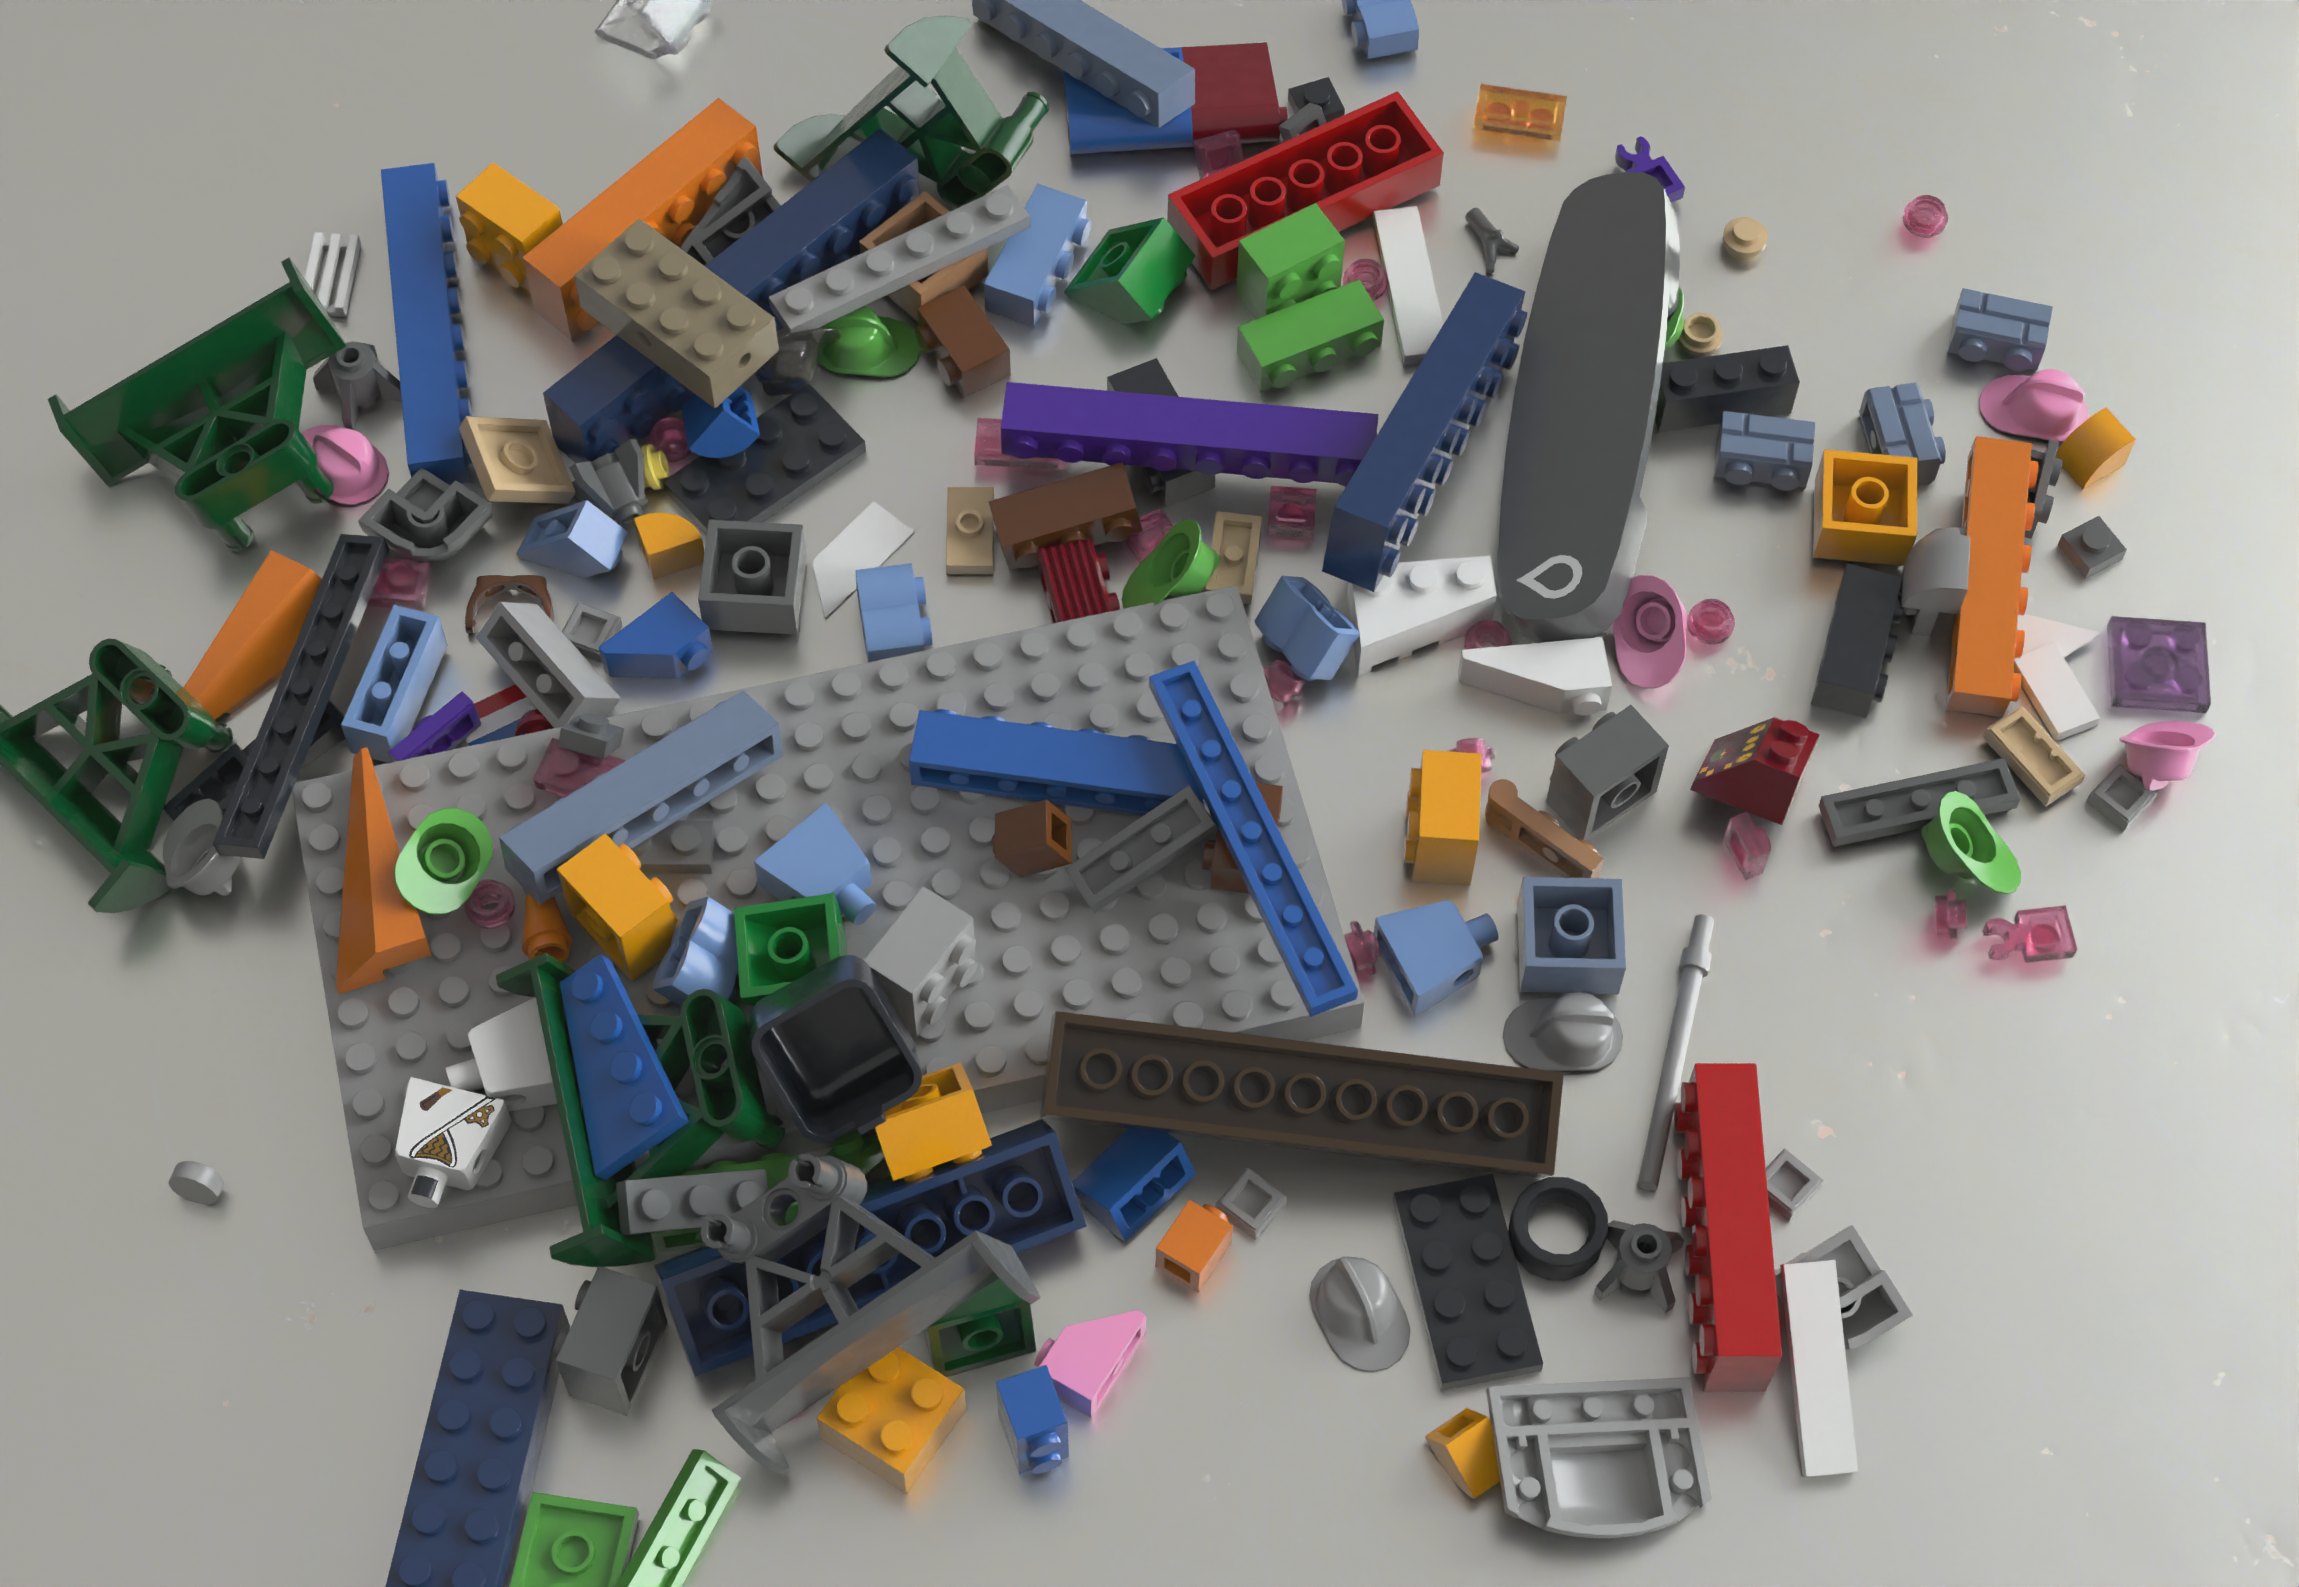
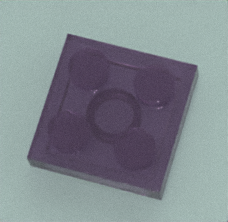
M2111 616L2107 624L2111 707L2207 713L2211 705L2206 623Z

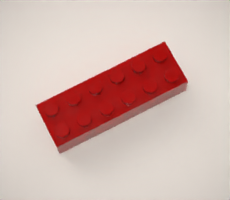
M1397 91L1168 194L1167 222L1196 255L1192 263L1209 288L1213 290L1237 279L1239 240L1314 203L1319 206L1336 230L1340 232L1372 217L1374 211L1388 210L1440 186L1444 152Z
M1695 1063L1689 1082H1682L1681 1102H1676L1674 1107L1676 1133H1683L1685 1148L1678 1151V1176L1680 1180H1687L1688 1197H1682L1681 1218L1683 1227H1691L1692 1245H1686L1685 1270L1687 1276L1695 1277L1696 1293H1690L1689 1320L1691 1325H1698L1700 1341L1693 1344L1694 1374H1702L1703 1392H1766L1782 1358L1757 1065L1756 1063Z

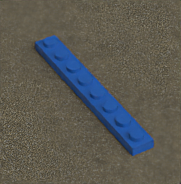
M1195 660L1149 676V688L1309 1016L1312 1017L1356 1000L1358 989Z

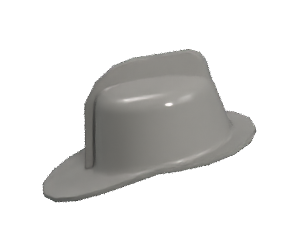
M204 799L193 803L175 819L168 830L163 843V860L168 887L174 889L183 887L194 894L202 896L211 894L214 891L224 896L232 892V875L238 867L241 857L219 855L212 844L223 819V812L218 802Z
M1576 992L1568 993L1560 998H1541L1526 1001L1518 1006L1505 1021L1503 1040L1506 1050L1513 1059L1529 1069L1589 1071L1602 1069L1615 1060L1621 1051L1623 1034L1619 1021L1602 1001L1593 995Z
M1349 1256L1332 1260L1321 1267L1311 1281L1309 1298L1313 1311L1331 1347L1339 1358L1357 1370L1369 1372L1388 1369L1399 1361L1409 1345L1411 1329L1407 1314L1385 1273L1378 1265L1364 1258Z

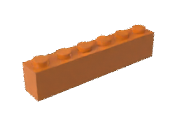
M1976 436L1968 455L1962 528H1966L1965 536H1970L1968 591L1959 614H1954L1946 710L2003 717L2010 701L2017 702L2019 698L2021 674L2014 673L2015 658L2020 659L2022 656L2025 631L2017 630L2018 615L2024 616L2028 600V588L2021 587V574L2027 573L2029 570L2032 551L2031 545L2024 544L2025 531H2031L2035 513V503H2028L2027 500L2028 489L2035 488L2038 474V462L2031 461L2032 443Z

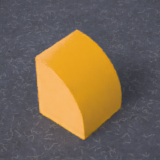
M2106 407L2079 425L2056 451L2055 458L2063 460V469L2083 490L2124 466L2136 439Z
M661 512L645 514L634 518L638 542L653 580L703 564L705 551L702 537L697 528L688 520L678 515Z
M1466 1408L1425 1436L1432 1451L1449 1476L1473 1499L1500 1482L1492 1423L1488 1416Z

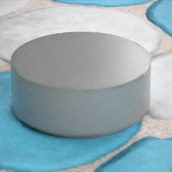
M194 1161L178 1163L168 1182L170 1188L179 1196L205 1205L216 1203L224 1186V1181L219 1173L204 1164Z

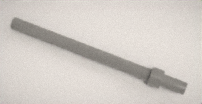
M1699 914L1695 916L1689 946L1682 950L1679 964L1682 978L1637 1183L1640 1188L1645 1190H1657L1701 980L1708 975L1712 955L1708 952L1714 919L1707 915Z

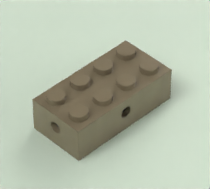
M640 218L574 275L581 309L713 408L718 407L779 351L776 323L772 315Z

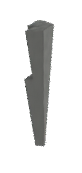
M747 157L740 160L723 189H720L706 214L681 246L683 251L704 266L781 206L772 195V188Z

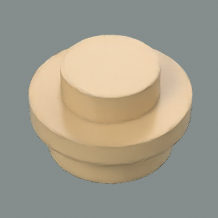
M1740 217L1731 220L1725 226L1722 239L1727 252L1732 257L1739 260H1750L1764 250L1768 234L1765 227L1759 221L1748 217Z
M1694 313L1684 320L1683 331L1677 341L1680 347L1691 355L1708 356L1716 352L1721 346L1723 332L1718 321L1712 315Z

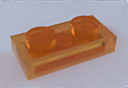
M1481 84L1473 129L1560 141L1567 96Z

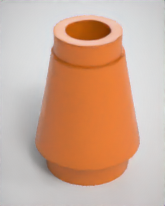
M530 894L527 895L525 898L523 953L529 957V960L547 953L563 963L569 957V950L573 945V940L555 901V896L540 905Z

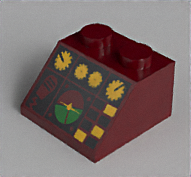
M1773 717L1717 738L1704 759L1690 790L1782 825L1802 783L1820 734L1809 731L1805 725L1797 721H1783Z

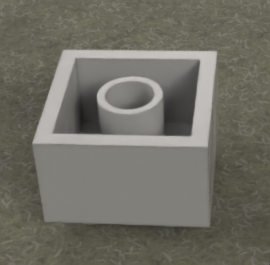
M923 886L864 959L870 966L906 1029L916 1037H918L927 1024L933 1026L940 1020L948 1005L947 998L957 986L961 988L966 986L976 972L978 962H976L973 917Z

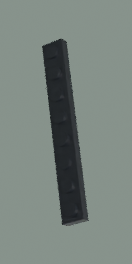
M340 534L212 843L219 855L265 859L390 550L384 537Z

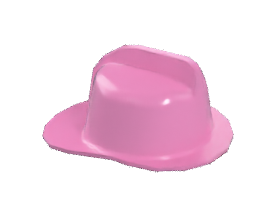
M2045 369L2035 372L2031 376L2005 375L1992 380L1986 385L1979 397V409L1985 421L1995 429L2012 435L2064 442L2079 425L2088 419V409L2083 401L2084 390L2078 386L2072 377L2060 370Z
M319 425L301 433L317 453L318 467L334 484L333 494L328 499L339 504L357 505L368 502L380 494L387 483L389 469L385 457L363 434L337 425Z
M1638 575L1632 578L1621 614L1613 623L1616 656L1620 670L1629 682L1641 688H1658L1668 684L1680 672L1686 657L1685 630L1687 627V614L1684 606L1678 599L1676 591L1665 580L1653 575Z
M2160 721L2141 726L2127 736L2120 737L2119 741L2126 745L2129 771L2136 776L2142 777L2144 788L2152 791L2164 788L2170 781L2189 778L2200 748L2212 741L2215 733L2212 728L2194 722Z

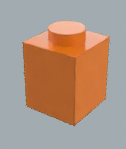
M1189 1199L1157 1245L1155 1267L1199 1293L1231 1246L1233 1225L1229 1223L1227 1216L1214 1206L1209 1204L1200 1206Z

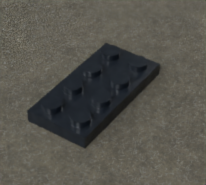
M807 383L757 417L760 435L745 450L723 458L699 456L663 480V487L666 494L707 536L709 520L764 522L866 452L865 440Z
M1493 1174L1394 1192L1393 1204L1440 1390L1542 1371L1543 1360Z

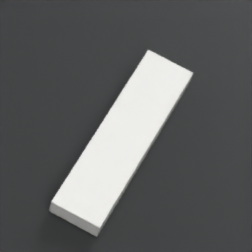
M1418 207L1374 211L1373 223L1403 364L1421 363L1442 328L1443 320Z
M1826 1260L1780 1264L1802 1476L1811 1477L1858 1472L1836 1261Z

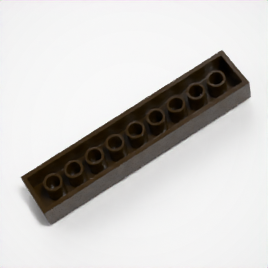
M1055 1011L1051 1018L1040 1118L1544 1178L1554 1175L1564 1073Z

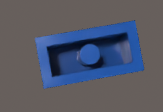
M1047 1365L997 1381L998 1415L1019 1474L1032 1470L1034 1474H1040L1058 1467L1062 1463V1459L1069 1457L1068 1421Z

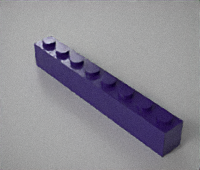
M1007 382L1000 428L1001 454L1013 455L1021 459L1033 457L1059 459L1067 463L1085 461L1114 465L1123 462L1124 466L1152 467L1159 471H1170L1173 469L1198 471L1205 475H1216L1219 473L1245 475L1252 479L1269 477L1291 479L1298 483H1310L1312 481L1338 483L1346 487L1377 436L1378 414Z

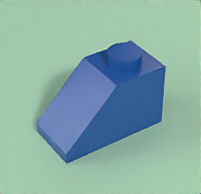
M671 592L600 645L599 651L604 671L610 677L678 679L688 670H695L702 666L713 652L709 627L683 601Z

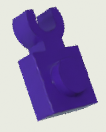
M1640 136L1636 139L1635 151L1637 154L1628 153L1622 144L1617 146L1615 161L1621 169L1625 170V172H1644L1657 178L1665 189L1671 203L1683 198L1685 192L1684 184L1664 156L1651 159L1649 156L1650 144L1644 137Z

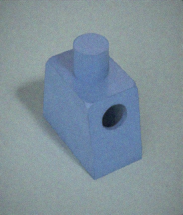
M826 803L754 860L758 884L781 901L834 893L841 912L856 926L864 923L876 909V903L864 893L872 883L870 863L833 810Z
M1445 900L1375 918L1372 940L1411 1012L1416 1017L1474 981L1480 975L1483 960L1480 948L1497 941L1499 935L1496 925L1488 913L1464 922L1455 904L1452 901Z

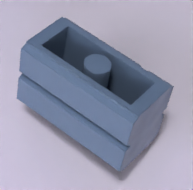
M1962 288L1953 317L1947 352L1959 354L1961 358L1971 362L1988 360L2003 363L2007 368L2014 371L2038 370L2047 344L2053 306Z
M1916 382L1896 385L1894 388H1890V386L1869 388L1865 391L1859 414L1871 454L1917 458V485L1931 484L1935 481L1940 464H1944L1946 459L1944 441L1942 437L1934 436L1931 427L1934 423L1932 402L1930 399H1923L1919 385Z
M1723 411L1717 434L1714 477L1725 478L1728 482L1735 485H1745L1751 481L1772 484L1776 489L1784 491L1793 490L1797 487L1806 488L1813 464L1815 422Z

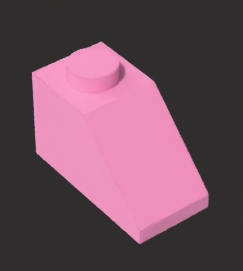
M1135 1310L1065 1326L1056 1341L1049 1338L1044 1343L1034 1365L1037 1367L1047 1365L1059 1399L1092 1418L1146 1333V1315Z

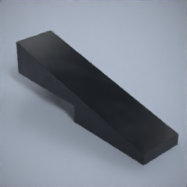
M330 698L301 769L346 739L341 727L345 715ZM255 739L244 749L236 743L168 801L164 805L163 810L175 821L193 803L199 800L211 799L218 802L224 816Z

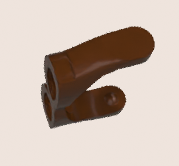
M486 575L477 577L476 587L466 608V633H475L476 615L480 607L492 598L509 590H516L536 599L544 607L546 615L553 621L554 611L547 590L546 578L537 575Z

